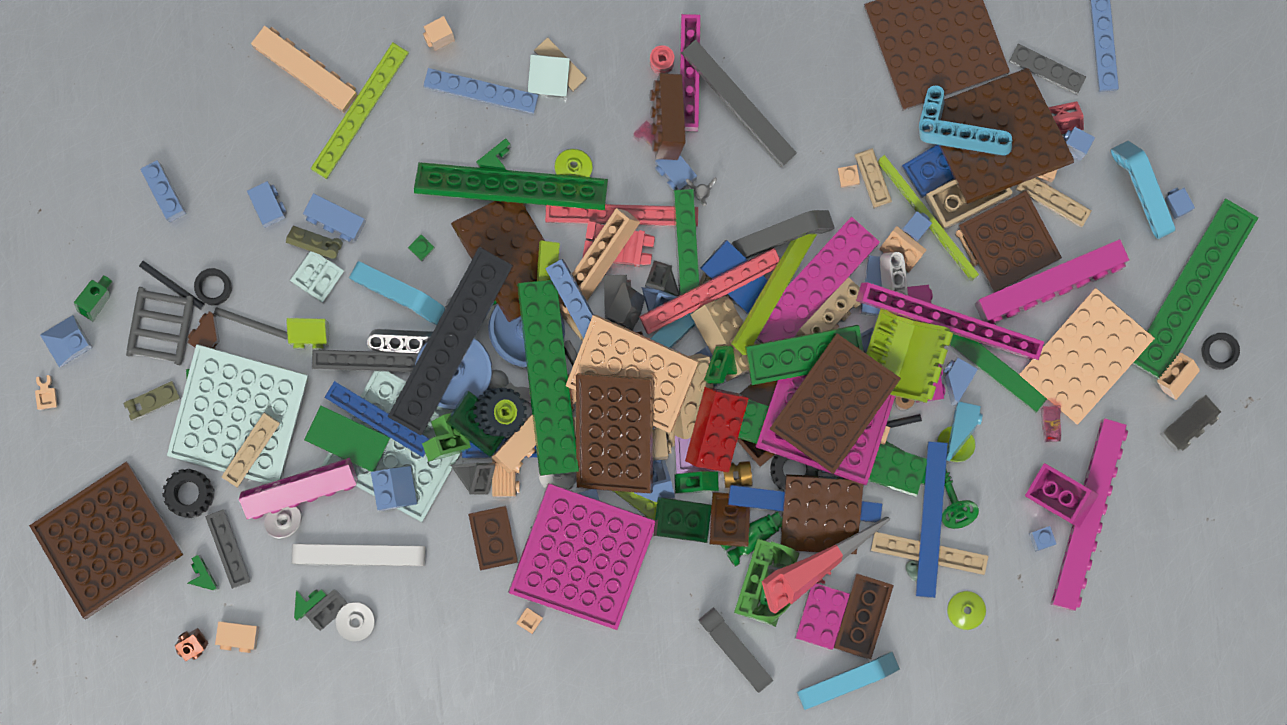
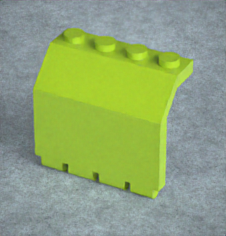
M880 309L866 354L901 378L890 395L924 403L933 399L936 390L933 383H938L942 368L938 366L939 364H944L948 352L944 347L950 345L953 333L949 332V328L913 321Z

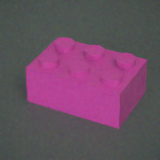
M1044 463L1025 497L1079 528L1099 494Z
M817 583L811 587L795 639L833 650L850 594Z

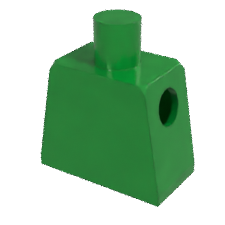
M105 275L101 277L98 283L91 280L74 301L77 312L94 322L110 297L108 288L113 281Z

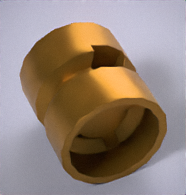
M750 461L739 462L738 465L732 462L729 473L723 472L725 488H730V485L737 486V484H740L741 487L752 486ZM738 471L739 478H734L733 472Z

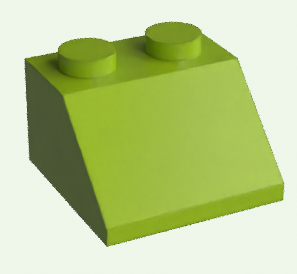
M287 318L288 344L293 345L294 349H305V346H312V349H324V346H329V322L326 319Z

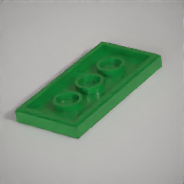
M320 405L304 441L343 459L350 458L353 464L374 472L391 438Z

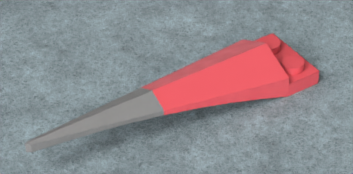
M884 517L844 541L770 574L761 581L769 610L776 614L788 603L793 604L891 518Z

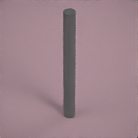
M218 307L215 308L214 314L287 339L286 331Z

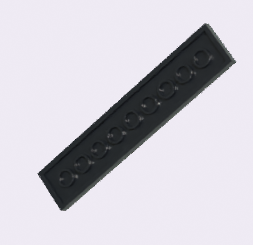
M481 247L478 248L388 415L390 419L419 435H423L514 265Z

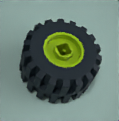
M491 388L484 391V395H479V402H475L474 406L477 408L473 410V414H476L477 417L474 420L479 422L478 427L479 429H484L483 432L485 434H490V436H511L514 432L520 430L519 426L524 425L523 418H527L524 410H527V406H523L525 401L523 398H519L520 394L507 388Z

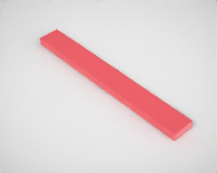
M605 204V210L546 205V223L588 224V221L597 224H606L615 209L618 208L628 211L640 221L639 225L675 226L673 206ZM695 207L696 227H698V207Z
M771 248L639 316L646 333L650 334L701 308L705 304L773 271L780 261L776 249Z

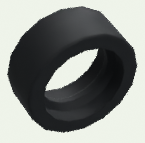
M208 268L201 271L196 277L194 291L197 297L205 304L211 306L220 305L230 297L232 283L223 271L216 268ZM209 276H217L224 283L223 293L216 298L207 297L202 291V283Z
M1216 333L1204 341L1201 348L1202 357L1209 367L1216 370H1224L1234 365L1238 360L1240 346L1232 335ZM1217 340L1226 341L1232 348L1231 357L1225 362H1217L1210 355V346Z

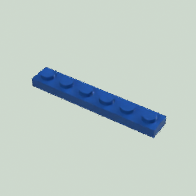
M333 382L324 398L424 458L425 451L422 443L430 440L429 438L419 435L388 417L389 414L339 383Z

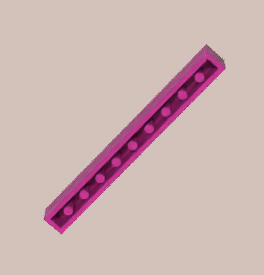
M868 282L861 283L857 295V302L887 310L917 322L949 328V332L1031 360H1039L1044 341Z
M1105 418L1101 420L1084 481L1085 487L1099 495L1081 526L1078 528L1072 525L1050 605L1071 611H1076V608H1080L1082 597H1080L1081 589L1086 587V571L1091 569L1093 561L1090 559L1091 553L1096 550L1098 541H1095L1097 533L1100 534L1103 525L1100 520L1102 515L1106 514L1108 504H1105L1107 496L1110 497L1113 486L1110 485L1111 480L1117 475L1118 467H1115L1117 459H1121L1123 453L1121 444L1122 441H1126L1128 435L1126 424Z

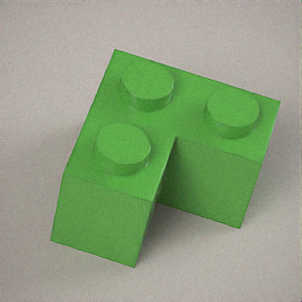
M451 413L431 421L436 437L422 443L428 462L453 456L471 448L469 440L446 423Z

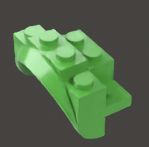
M758 539L734 613L776 627L779 617L791 604L788 603L776 614L769 610V606L759 605L763 586L761 581L768 577L767 568L769 565H772L773 558L774 564L780 563L789 566L797 562L800 553L787 546Z

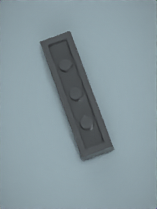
M1017 44L1009 62L1023 69L1029 68L1031 73L1076 95L1086 79V76L1020 44Z
M223 509L205 516L231 588L233 589L251 582L225 510Z

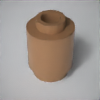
M895 396L894 404L899 410H908L913 406L915 400L908 399L909 401L904 403L901 397Z

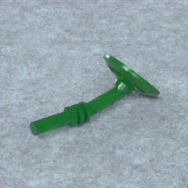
M946 469L944 486L951 505L942 513V522L951 529L963 528L977 518L979 508L973 501H958L952 485L953 480H950L952 477L949 476L950 472H947ZM969 505H971V506L973 507V511H972V512L970 511ZM947 513H948V517L950 518L949 521L946 519V514H947ZM965 516L967 517L966 519H964V520H962V521L956 522V519H962V518H964Z

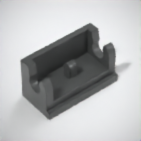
M334 589L309 610L305 616L321 631L336 618L339 610L348 603Z

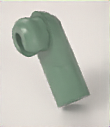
M911 560L905 566L906 572L912 580L917 581L918 566L915 561Z

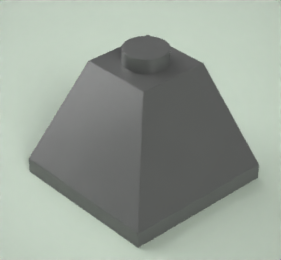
M622 283L606 317L624 328L633 330L641 315L645 296L626 283Z

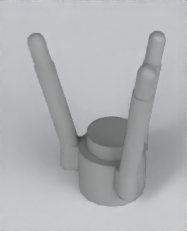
M713 178L709 185L700 184L697 187L689 179H686L687 184L695 191V197L701 201L703 206H706L705 200L708 199L710 189H712L717 178Z

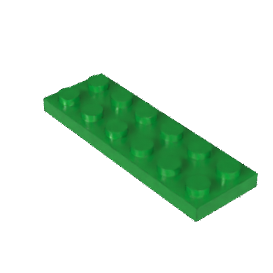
M859 325L745 346L751 384H761L809 374L836 334H839L863 351Z

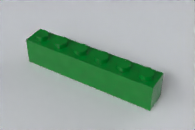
M693 189L673 191L679 296L699 286Z

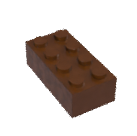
M659 73L657 80H654L653 90H650L649 95L650 101L653 102L650 110V117L653 118L651 134L654 135L652 152H655V159L678 160L686 143L682 74Z
M857 573L855 574L834 649L869 660L872 659L894 585Z

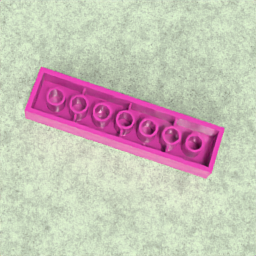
M851 216L785 289L757 340L760 343L795 337L799 329L841 284L853 274L879 245L880 241Z
M1119 239L979 299L975 306L982 321L996 324L1004 316L1010 318L1021 312L1020 309L1022 308L1027 311L1035 307L1039 301H1042L1043 304L1056 297L1055 294L1057 293L1062 296L1069 293L1074 286L1077 289L1091 282L1090 279L1092 278L1097 281L1108 275L1109 271L1112 274L1126 267L1125 263L1129 261V258Z

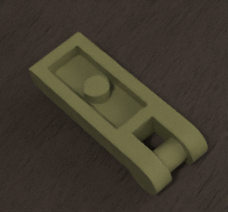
M292 226L286 237V243L332 259L336 258L339 253L338 250L343 245L342 240L339 238L331 239L296 226Z
M171 381L123 404L130 413V420L134 421L181 398L174 382ZM140 403L142 410L137 411L135 405Z

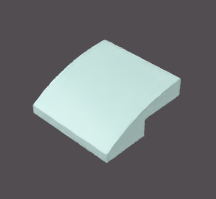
M531 54L527 92L566 96L570 58Z
M309 251L289 281L323 302L344 270L320 254Z

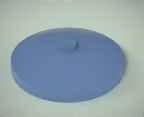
M497 304L491 313L488 325L491 343L503 359L513 365L527 367L521 317L508 322ZM561 315V324H562V332H563V340H564V336H565V325H564L563 317H562V315Z
M474 338L441 399L439 407L455 409L466 391H470L476 397H479V395H484L483 392L489 388L492 379L491 358L486 348L476 338ZM425 344V345L422 347V349L420 350V352H419V354H418V356H417V359H416V363H417V361H418L420 355L422 354V352H423V350H424L426 344Z

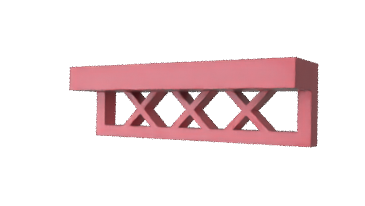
M1077 101L1048 107L1051 113L1057 114L1053 118L1061 134L1067 133L1068 130L1072 131L1074 127L1084 130L1083 113ZM1071 109H1075V110H1076V112H1071V113L1066 112V111H1067V110H1071Z

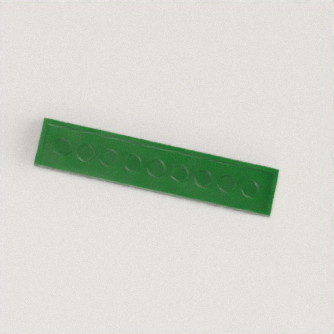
M418 162L414 194L605 210L608 179Z
M1224 199L1147 330L1155 339L1132 364L1160 379L1162 374L1165 373L1164 371L1169 368V365H1172V362L1180 353L1259 217L1230 200Z
M552 280L518 283L539 475L579 472L578 460L576 459L569 387L566 386L568 375L558 291Z
M748 400L738 438L757 444L769 406ZM880 443L868 481L916 497L925 472L927 459Z

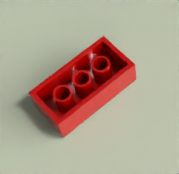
M704 387L685 461L696 467L729 473L749 398L736 392Z

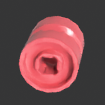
M664 45L655 47L650 54L651 69L657 74H668L672 71L674 67L673 51Z

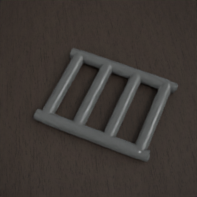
M138 287L126 356H133L134 354L173 361L174 364L181 365L194 297L187 296L185 298L146 291L143 287ZM147 298L185 305L183 316L143 310V300ZM140 317L181 324L180 333L175 335L139 328ZM137 336L176 342L178 343L176 354L135 347Z

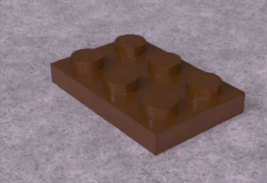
M712 492L709 544L748 547L750 507L728 505L729 493Z
M506 506L468 514L480 571L518 563Z

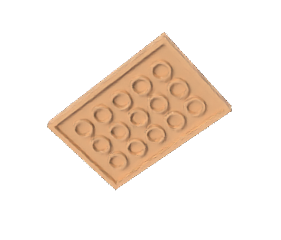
M1095 288L1044 345L1039 360L1032 359L1019 375L1078 425L1155 338L1100 290Z
M593 315L566 386L576 390V374L578 373L653 378V426L671 433L700 361L598 315Z

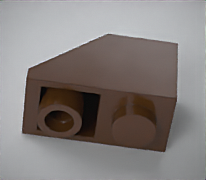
M209 311L208 314L204 313L200 318L198 328L193 329L188 335L189 340L187 343L195 348L199 344L215 349L220 342L216 316Z

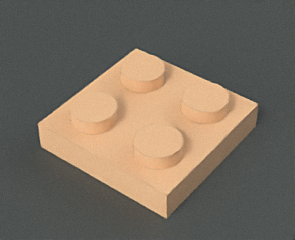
M898 226L895 227L879 248L883 253L900 252L904 256L905 270L908 273L927 251Z

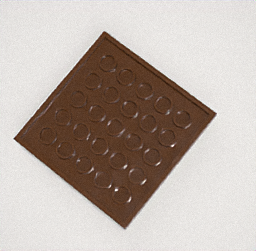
M874 0L864 4L902 111L924 104L927 91L931 86H940L944 90V96L1010 73L983 0Z
M1029 68L944 99L941 121L1007 131L1012 136V150L1007 155L939 145L966 204L1074 163V158Z
M127 461L29 525L82 618L85 620L184 555Z

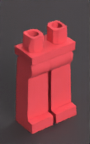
M588 221L583 257L605 225ZM634 231L613 263L634 265V267L651 265L652 254L642 253L643 246L654 247L655 237L645 234V231Z

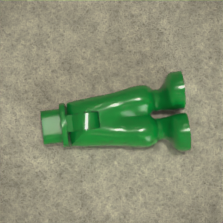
M778 512L772 515L768 514L749 523L748 547L738 546L726 552L734 567L740 564V557L742 555H749L754 551L758 539L766 541L779 531L782 518ZM721 545L724 551L732 547L727 545Z

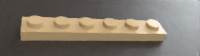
M875 532L870 551L918 561L920 541ZM944 546L939 547V566L985 575L988 561L987 555Z

